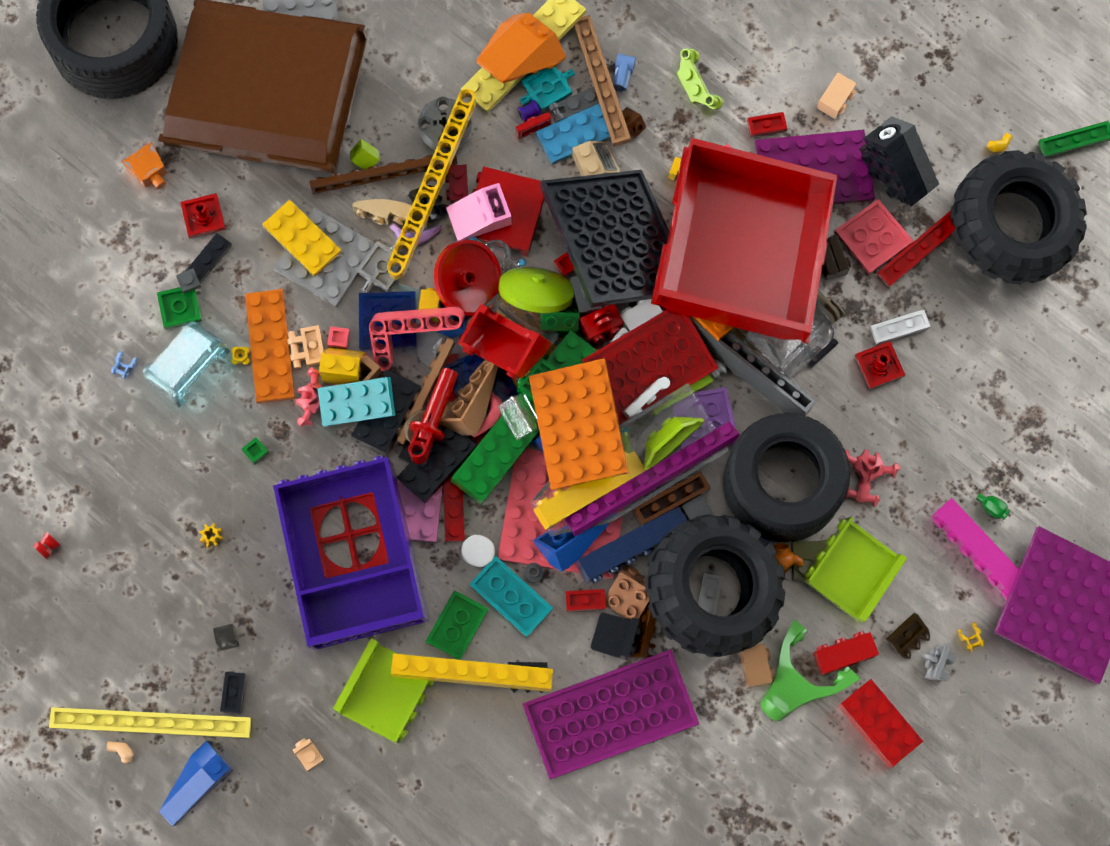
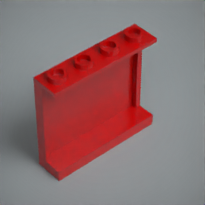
M483 166L482 172L477 174V188L473 189L472 193L499 183L511 214L512 225L475 236L477 240L519 250L521 255L528 257L545 201L539 186L541 181Z

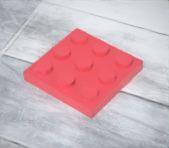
M879 199L834 231L835 235H838L839 240H843L845 247L868 275L913 243L912 238Z

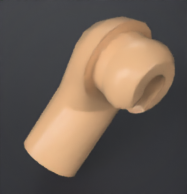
M108 741L107 751L118 752L121 761L125 764L132 761L133 752L128 744Z

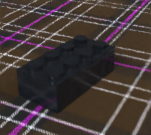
M386 369L382 378H391L395 416L358 421L351 435L353 442L384 457H388L397 440L396 434L399 428L404 427L406 420H404L405 415L409 409L412 410L415 404L413 399L416 393L421 392L419 384Z

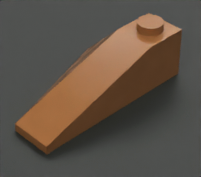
M484 360L469 377V384L457 391L459 395L453 402L449 401L439 424L461 435H476L486 416L498 366Z

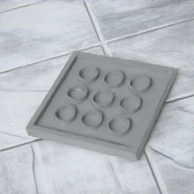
M313 208L308 218L342 252L315 277L286 249L274 265L273 270L337 307L359 275L356 270L376 243Z

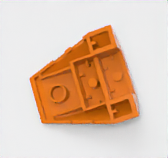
M522 13L513 15L500 24L477 58L476 63L503 84L523 78V75L531 72L533 74L538 73L539 70L544 68L552 69L564 61L566 55L556 33L532 14Z

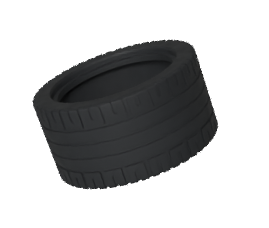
M38 0L36 24L39 36L61 76L71 86L81 92H85L87 95L115 99V97L123 98V96L129 97L131 94H138L139 91H144L147 87H151L154 82H157L165 74V71L168 70L173 57H175L178 30L167 0H134L149 10L147 27L141 38L132 47L122 53L109 57L83 55L68 46L69 30L74 19L85 7L98 0Z

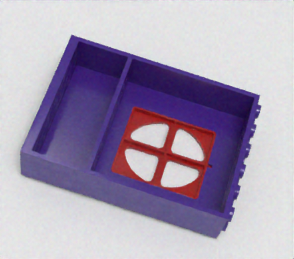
M383 455L373 458V461L365 462V460L354 462L353 466L341 465L335 467L333 471L321 470L313 476L301 475L297 477V480H281L277 485H273L307 647L318 650L429 622L395 469L388 457ZM355 502L365 506L376 518V524L357 530L352 529L347 508L348 504ZM339 506L345 531L341 534L322 538L320 536V529L324 517L333 507ZM375 532L379 533L380 540L376 553L370 561L361 564L355 538ZM346 540L349 545L352 566L350 568H343L333 563L325 554L324 546Z

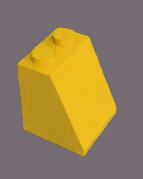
M328 347L321 354L319 374L323 384L341 385L362 381L364 370L361 360L367 352Z

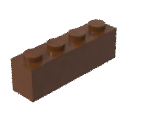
M701 471L634 507L632 513L639 525L642 526L678 506L681 507L699 495L708 493L711 487Z

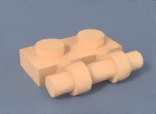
M319 325L301 328V336L296 337L295 331H289L287 342L291 349L290 360L293 362L294 369L301 368L300 361L306 360L307 367L320 364L321 354L324 349ZM299 344H303L304 352L299 353Z

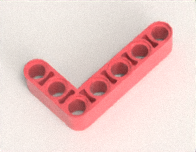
M446 307L375 314L369 324L374 362L380 366L381 371L390 369L394 361L391 334L458 329L464 320V311L459 307ZM456 315L459 321L452 320L450 316ZM431 317L439 318L440 322H434ZM413 318L419 319L421 324L414 323ZM394 320L401 321L402 325H396ZM375 321H380L383 327L377 326ZM382 339L386 342V344L381 345L378 342V340ZM385 357L389 362L384 363L380 358Z

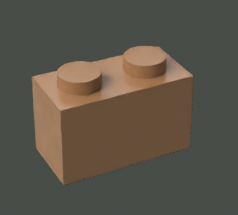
M758 644L740 652L747 689L770 685L775 677L773 668H769L770 652L768 648H765V644Z

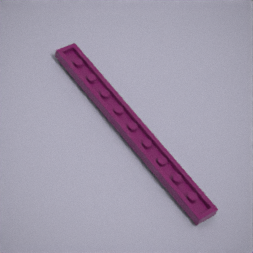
M730 422L725 423L564 519L566 525L577 536L733 443L740 436L739 432Z

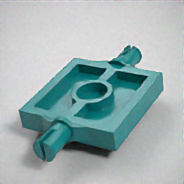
M554 67L552 69L544 68L539 70L538 73L532 74L522 80V85L527 90V95L519 99L520 104L524 106L526 103L535 100L540 111H545L549 105L558 103L572 95L567 79L575 76V72L571 68L562 73Z

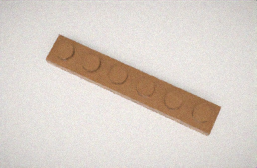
M447 338L446 341L441 342L438 349L440 354L437 359L434 358L430 365L432 370L429 376L425 375L421 383L423 388L420 393H416L413 399L415 404L412 410L409 409L404 420L407 421L414 412L424 409L440 373L456 344L454 340ZM404 425V427L399 428L396 437L398 438L397 442L405 446L407 439L405 437Z

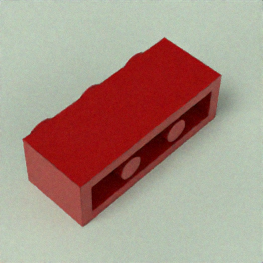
M864 631L853 634L854 638L846 640V637L836 640L832 646L828 647V644L816 647L817 651L813 653L820 675L823 676L843 669L846 666L849 667L877 657L879 652L871 632L865 634Z

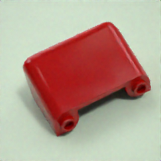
M481 303L458 342L459 345L464 347L463 352L470 356L476 354L507 371L506 375L514 380L517 378L521 379L552 346V343L540 334L508 320Z

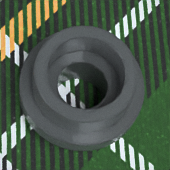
M530 563L524 569V576L529 582H538L543 577V569L537 563ZM532 569L537 570V574L534 576L530 574Z

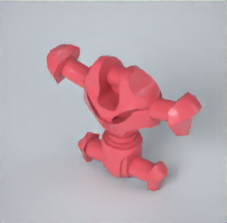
M313 367L307 371V374L311 376V383L299 388L297 393L301 394V399H296L295 404L305 411L303 417L297 420L300 427L305 425L313 426L310 421L311 416L320 409L318 388H322L321 384H319L318 376L320 374Z
M865 449L860 456L855 458L849 455V450H845L849 460L848 463L853 465L852 468L855 469L859 478H861L856 485L857 490L849 488L845 499L852 497L859 503L870 502L873 503V507L877 506L880 499L878 495L869 494L871 490L870 482L877 477L883 476V473L891 474L892 478L895 479L897 472L901 469L900 465L894 463L892 466H884V462L877 452L873 456L869 455V450Z

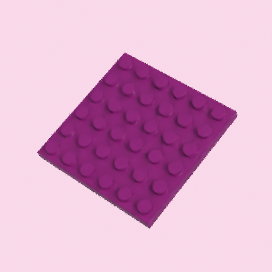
M1040 526L1036 527L994 633L1095 684H1101L1110 660V561Z

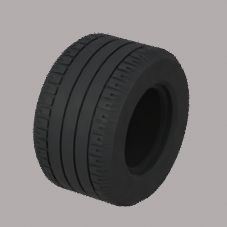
M778 413L761 418L741 433L729 455L723 477L727 504L731 512L735 514L734 516L741 523L750 524L761 532V537L764 539L767 538V540H775L776 542L798 541V539L808 538L822 530L832 520L846 498L850 485V464L848 463L847 453L838 437L827 426L809 416L797 415V413ZM785 447L806 455L815 465L820 477L816 490L809 497L798 502H783L770 496L762 487L758 477V464L766 450Z

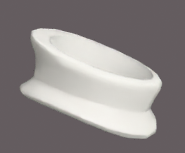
M472 535L463 542L461 556L466 563L475 567H483L494 558L495 547L487 537Z

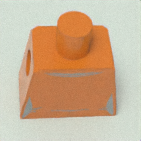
M152 142L122 161L126 170L144 187L154 184L157 189H161L166 185L162 177L167 174V171Z

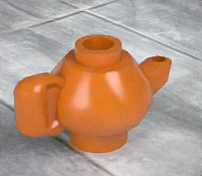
M777 543L774 545V549L777 552L775 554L779 566L783 565L784 573L793 564L797 566L804 565L803 559L794 555L789 550L788 544Z

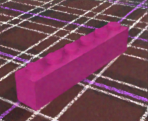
M951 498L931 516L934 524L947 533V538L960 547L961 553L974 562V567L987 576L988 582L992 586H996L1001 591V596L1007 601L1019 569Z

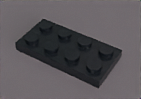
M443 427L440 431L443 432L445 437L443 441H434L427 461L423 464H415L411 461L396 478L423 503H426L477 447L466 435H461Z

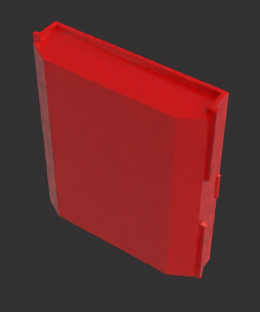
M691 138L689 146H684L672 200V203L675 205L667 244H664L662 248L651 304L661 305L672 312L783 340H801V342L809 343L821 269L825 261L826 241L837 175Z

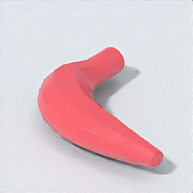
M491 392L489 400V412L479 432L476 435H472L473 437L493 427L503 415L504 404L502 399L493 392Z

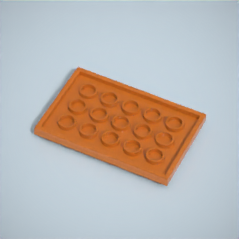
M605 358L529 376L552 491L629 473Z

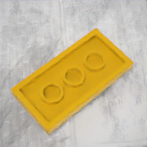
M290 199L262 224L314 277L342 252Z

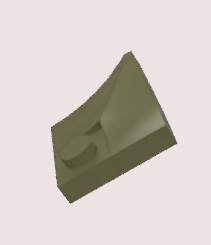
M827 540L793 541L791 543V551L794 555L802 558L804 563L803 566L792 565V580L804 581L806 578L805 572L810 566H814L817 561L815 558L821 550L824 551L827 546Z

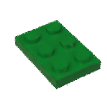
M454 590L425 642L449 656L461 660L489 608Z

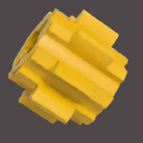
M215 523L211 527L205 524V529L199 531L202 535L200 542H205L207 548H210L212 545L218 547V542L224 540L220 536L223 530L221 528L217 529ZM213 532L215 534V537H211L209 539L208 535H211Z

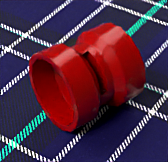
M48 532L42 536L40 542H36L33 545L46 559L51 556L53 550H57L61 546Z

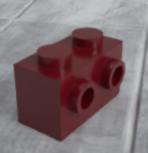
M467 164L451 165L446 175L445 183H449V189L446 190V200L450 201L451 205L469 195Z

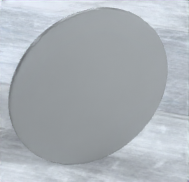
M437 331L423 332L417 342L419 359L425 366L430 368L432 360L434 358L437 359L440 354L438 349L441 342L449 338L456 343L451 354H458L459 360L462 353V346L458 344L459 336L453 339L439 334Z

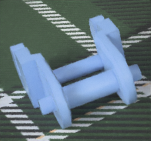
M120 351L115 358L116 364L111 370L112 374L119 373L125 379L129 376L130 369L133 370L136 366L135 362L138 361V358H133L131 364L127 366L120 362L121 355L123 356L124 354L123 351ZM119 366L125 367V371L118 369Z

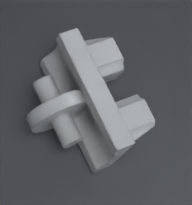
M936 645L935 649L930 650L929 655H922V659L926 661L924 667L927 668L924 678L948 681L950 673L943 668L945 663L953 664L956 655L950 651L951 647Z

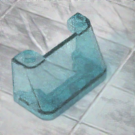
M195 321L186 322L177 337L152 364H148L143 370L145 381L178 408L185 402L183 399L185 392L187 394L190 392L189 388L213 361L216 363L218 356L224 359L230 352L226 343Z

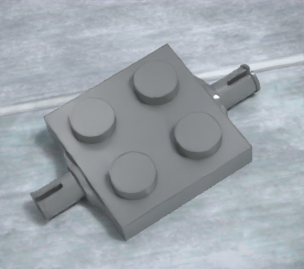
M397 240L392 247L385 246L377 241L356 270L359 275L367 280L361 289L366 294H368L373 285L389 292L396 282V279L391 278L387 265ZM400 266L392 268L393 273H398L401 270Z

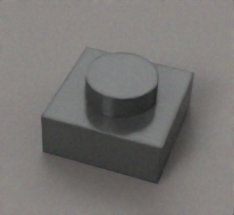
M194 268L176 275L183 294L201 287Z

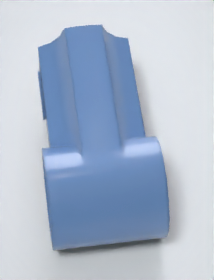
M618 53L612 80L616 91L622 92L627 90L636 57Z

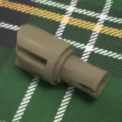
M818 289L817 310L832 325L844 317L846 313L831 297H825Z

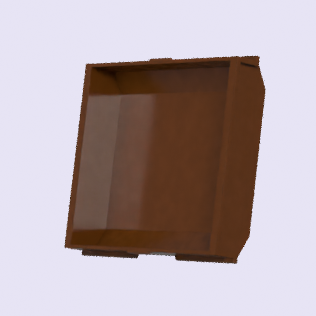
M194 0V9L191 12L165 112L163 134L159 135L158 141L163 142L167 146L335 174L368 37L365 32V25L305 15L300 17L257 10L255 7L211 0Z

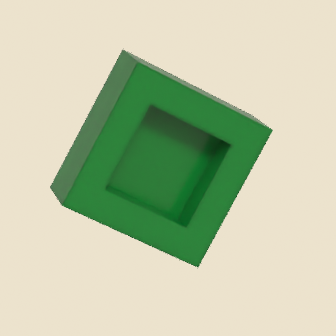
M257 437L241 449L254 465L269 453Z

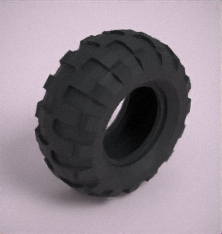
M1020 150L1004 151L1000 155H991L982 160L969 171L958 185L954 194L955 201L951 207L952 225H955L953 235L957 246H961L964 250V257L972 266L975 264L981 268L982 274L992 279L1002 278L1005 283L1009 284L1035 283L1056 274L1079 251V245L1084 240L1087 228L1086 221L1084 220V217L1087 215L1084 198L1081 199L1079 195L1080 187L1074 178L1070 179L1064 172L1066 168L1057 161L1050 162L1045 159L1046 156L1035 152L1024 154ZM1015 193L1033 202L1042 218V232L1038 241L1029 243L1016 241L1000 229L994 215V203L998 195Z
M708 514L697 516L670 530L660 540L655 551L652 552L647 564L649 567L648 575L645 577V592L649 594L650 599L648 606L653 618L656 617L661 624V631L670 640L673 639L680 643L681 648L694 654H705L707 657L734 655L752 648L761 642L779 620L778 613L780 608L784 606L786 595L782 584L783 580H785L783 565L779 566L776 559V550L770 541L766 542L761 537V532L750 524H743L738 518L727 515L713 516ZM701 556H714L726 561L739 578L740 599L736 608L728 616H717L708 613L693 598L689 577L693 564Z

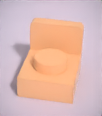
M304 738L295 744L296 748L293 751L307 771H310L324 761V758L311 739L306 740Z

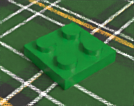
M181 287L157 292L165 330L202 321L196 289L183 294Z

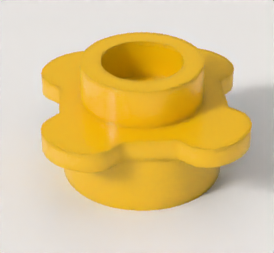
M233 347L231 349L233 357L231 363L233 365L238 363L249 364L250 359L248 355L250 349L248 347Z

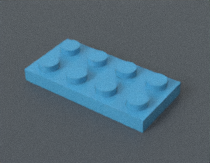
M596 104L536 131V135L552 165L571 157L572 148L588 141H607L611 139L600 104Z

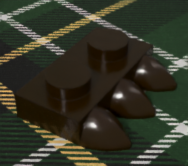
M913 613L886 640L896 653L910 659V647L920 650L921 643L919 637L929 641L930 632L919 615Z

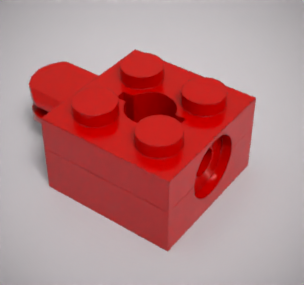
M612 304L579 318V326L582 328V331L579 332L584 341L597 349L603 346L604 342L612 340L624 326V322L615 304Z

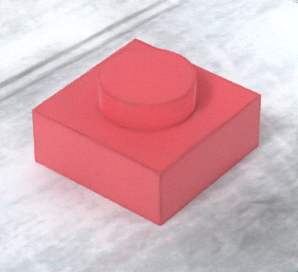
M330 326L328 347L347 349L350 330Z

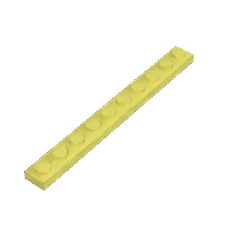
M51 707L49 728L250 738L252 718Z

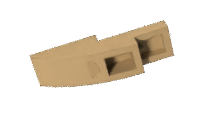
M370 199L354 202L352 207L357 216L361 218L368 217L377 224L382 225L384 223L388 225L390 220L393 219L395 223L403 225L412 205L394 200ZM415 215L413 220L420 221L423 217ZM428 221L426 223L424 230H426L428 227Z

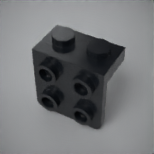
M602 612L597 622L591 649L628 661L629 655L633 656L636 644H633L634 637H639L642 627L638 625L639 619L632 617L631 620Z

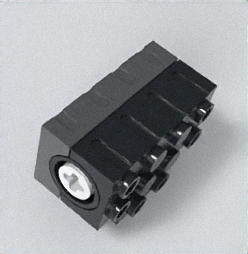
M891 116L881 126L864 137L866 144L859 148L862 154L861 158L869 169L868 174L870 177L884 183L886 187L885 192L891 199L894 198L901 203L913 206L939 185L915 125Z

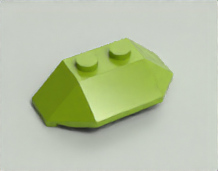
M669 417L661 424L662 429L658 432L654 430L647 437L644 471L667 458L705 423L704 419L691 417H674L673 419Z

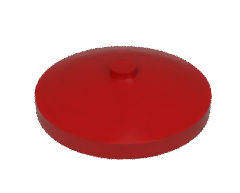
M461 240L448 245L439 255L434 268V285L437 295L445 307H459L464 311V316H474L480 303L491 309L500 295L498 287L502 271L495 254L486 245L475 240Z

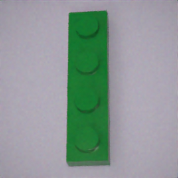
M1108 120L1040 139L1038 144L1042 155L1049 158L1110 141V123Z

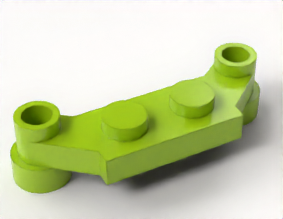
M692 48L683 49L680 53V68L676 73L693 104L699 102L711 109L719 110L723 106L722 97L709 94L695 66V63L700 58L699 52Z

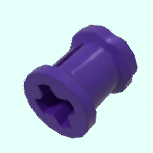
M535 100L531 101L529 105L517 108L523 122H526L527 119L535 115H541Z

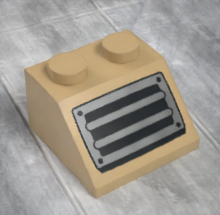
M588 141L572 148V157L581 176L620 172L606 141Z

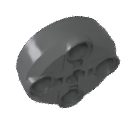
M443 96L431 101L422 109L417 124L421 139L434 151L444 131L443 126L447 124L456 102L454 99ZM443 104L448 106L446 110H440L439 107ZM458 114L455 118L461 120L465 115ZM471 118L466 127L461 142L458 146V149H460L468 141L472 130ZM424 124L431 125V127L427 130L422 129V126ZM452 130L448 135L456 136L458 132ZM444 147L441 151L450 152L451 148Z

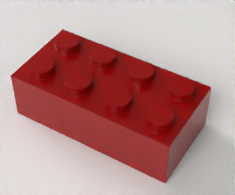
M872 679L868 680L838 705V708L889 769L894 767L923 742Z

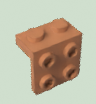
M626 565L605 597L606 606L628 620H631L632 617L639 619L650 600L649 594L645 592V576L641 575L636 568Z

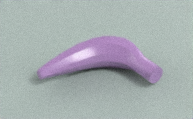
M393 223L390 228L399 238L402 229L397 223ZM438 225L424 230L418 245L431 239L442 229V226ZM407 233L406 237L413 238L416 233Z

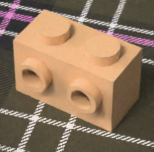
M837 73L819 100L817 109L836 119L839 114L842 115L846 110L848 99L851 101L857 92L854 90L857 83Z

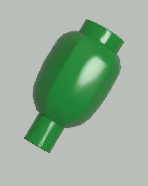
M979 493L976 500L982 503L983 509L996 519L1002 518L1005 520L1011 512L1008 509V505L995 496L986 497Z

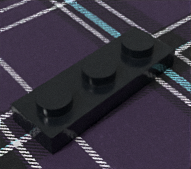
M216 233L186 271L194 268L201 285L233 246L232 243Z

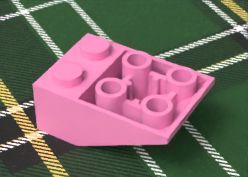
M499 183L482 188L446 207L458 241L512 225L511 214Z

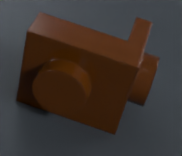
M626 107L622 113L631 137L636 138L646 128V124L641 114Z

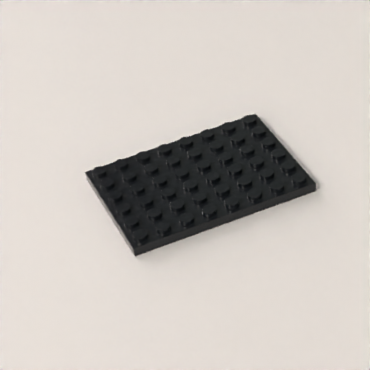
M633 170L542 180L539 186L590 307L652 299L662 248L664 244H667L669 229L643 171Z

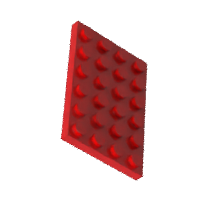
M668 309L581 360L582 363L605 358L620 427L635 419L633 416L627 418L622 412L657 379L662 377L668 378L670 386L659 390L655 394L656 399L649 405L645 403L641 407L643 411L636 417L719 368L689 316L672 312Z

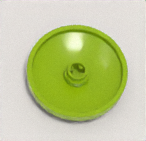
M538 267L514 268L505 272L499 280L498 290L501 297L509 304L525 311L535 313L559 312L568 308L574 299V290L570 281L561 274Z

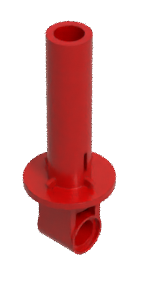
M442 369L422 421H413L409 424V429L414 435L408 451L411 460L415 464L425 463L434 441H443L445 437L443 432L437 428L458 377V373L451 369ZM417 450L423 451L420 455H414Z

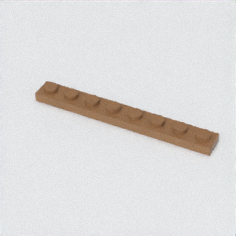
M584 16L574 25L613 147L631 142V138L591 16Z

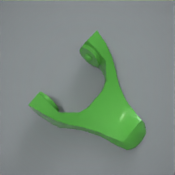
M795 619L780 648L775 678L760 702L762 711L775 721H781L798 707L810 701L834 695L861 679L848 666L837 673L838 677L834 680L833 686L818 687L809 683L801 676L790 662V646H794L798 641H803L804 634L808 630Z

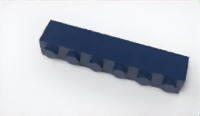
M678 506L578 559L575 564L586 584L590 582L595 584L601 581L603 575L608 572L612 575L619 571L621 565L626 563L629 566L637 561L636 557L642 554L644 557L654 551L653 548L659 545L660 540L670 530L687 520Z

